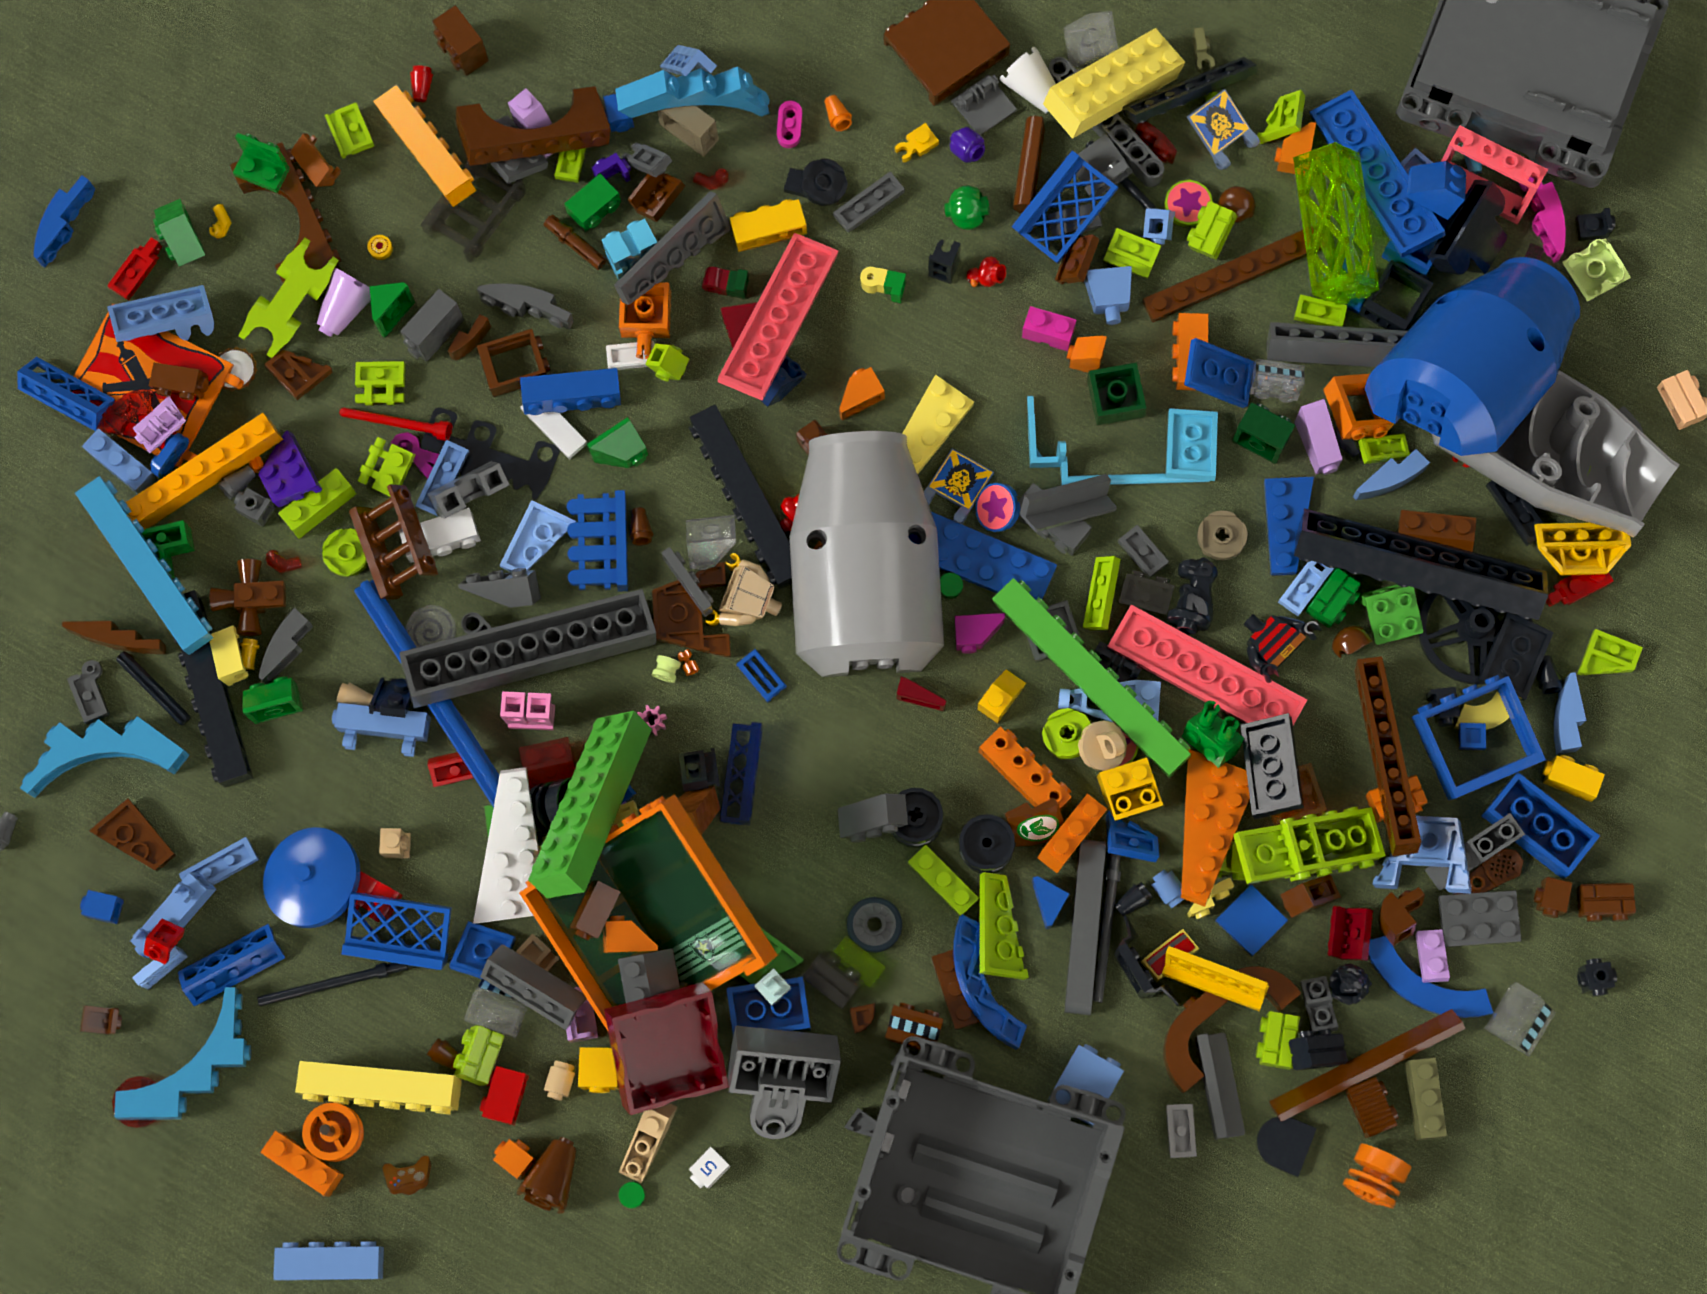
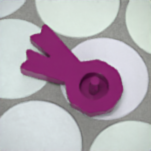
M405 432L396 435L391 441L390 447L391 444H396L416 454L413 462L428 479L433 469L430 464L435 465L439 454L420 449L418 438L411 433Z

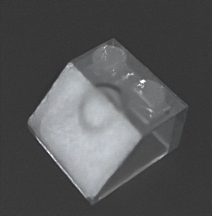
M1112 11L1089 13L1064 27L1068 60L1077 71L1118 49Z

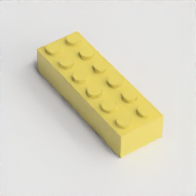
M1155 28L1050 87L1043 105L1073 139L1122 111L1123 106L1138 101L1176 80L1185 61Z
M300 1061L295 1092L303 1095L302 1099L310 1102L323 1103L324 1098H328V1102L349 1105L350 1100L354 1101V1104L363 1107H374L375 1103H380L379 1106L385 1109L400 1110V1105H403L405 1109H410L409 1111L425 1112V1108H431V1111L435 1113L450 1115L451 1110L458 1111L462 1080L454 1075Z

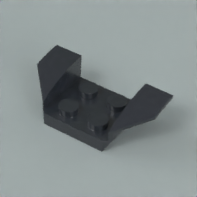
M1124 916L1128 936L1122 940L1114 953L1115 958L1140 999L1152 998L1163 991L1178 1007L1180 1004L1168 984L1154 990L1151 984L1154 982L1151 974L1147 969L1142 970L1138 963L1140 957L1133 946L1128 947L1127 944L1139 936L1128 917Z

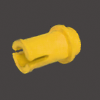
M243 638V643H240L243 666L246 670H254L256 651L260 647L258 640Z

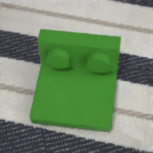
M1394 584L1361 593L1359 596V603L1367 608L1375 644L1379 645L1423 633L1414 587H1401Z

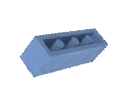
M287 1242L283 1243V1248H275L273 1280L383 1279L384 1247H376V1242H361L360 1247H350V1242H335L334 1247H324L325 1242H309V1247L298 1248L299 1243Z

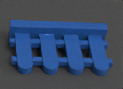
M615 490V498H609V493H604L603 498L584 499V494H578V499H571L567 503L568 512L571 515H578V522L571 523L567 527L568 535L573 539H578V546L569 548L567 552L568 558L572 562H579V570H572L568 574L569 583L573 586H579V590H586V586L604 585L605 590H609L611 585H617L618 592L628 591L625 490ZM603 514V522L584 521V515ZM610 514L616 515V521H610ZM616 537V545H610V538ZM585 538H604V545L585 546ZM604 561V569H585V562ZM610 561H616L617 568L611 569Z

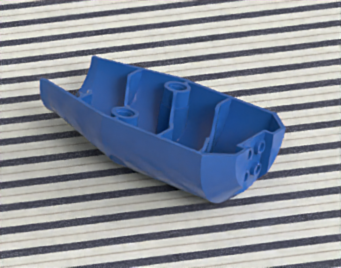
M1516 257L1503 262L1497 269L1441 296L1370 373L1366 381L1365 391L1373 414L1394 424L1401 418L1440 437L1439 446L1460 456L1497 452L1556 381L1574 323L1580 317V304L1572 285L1558 270L1549 264L1533 258Z

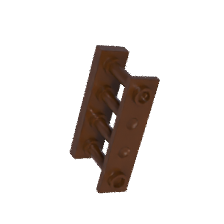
M390 484L387 486L390 494L389 499L373 509L355 506L349 510L380 599L397 600L403 596L400 584L418 573L419 575L436 576L438 571L407 486ZM394 507L399 520L380 531L376 518ZM403 529L407 542L388 553L384 540ZM411 551L415 564L396 575L392 562Z

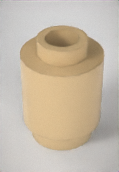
M560 1061L554 1062V1065L550 1067L544 1086V1091L548 1092L547 1097L562 1101L563 1097L569 1096L575 1076L573 1072L575 1066Z

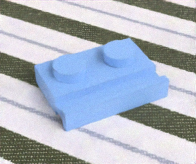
M175 946L170 951L169 961L166 964L153 960L132 978L138 986L150 989L188 956L181 948Z

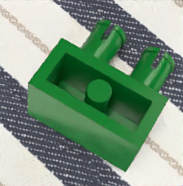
M1207 701L1204 704L1203 710L1187 722L1181 737L1220 768L1238 754L1244 737L1236 731L1239 727L1238 720L1235 721L1233 726L1234 717L1228 716L1222 720L1217 716L1220 706L1217 704L1213 710L1216 702Z

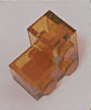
M1311 763L1298 766L1304 808L1272 815L1271 818L1274 826L1280 825V821L1294 817L1295 820H1300L1301 817L1316 814V816H1322L1323 813L1327 812Z

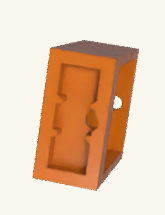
M1370 374L1334 376L1323 389L1342 440H1360L1365 437L1381 438L1387 435L1390 428L1394 425V423L1373 414L1375 420L1356 421L1347 396L1365 395L1370 406L1365 391L1366 381Z

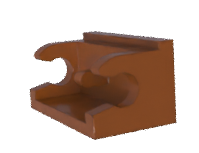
M307 133L302 134L291 149L293 157L316 187L333 186L334 181L341 172L340 168L337 166L334 169L332 165L326 162L314 146L317 141L315 135H312L310 138Z

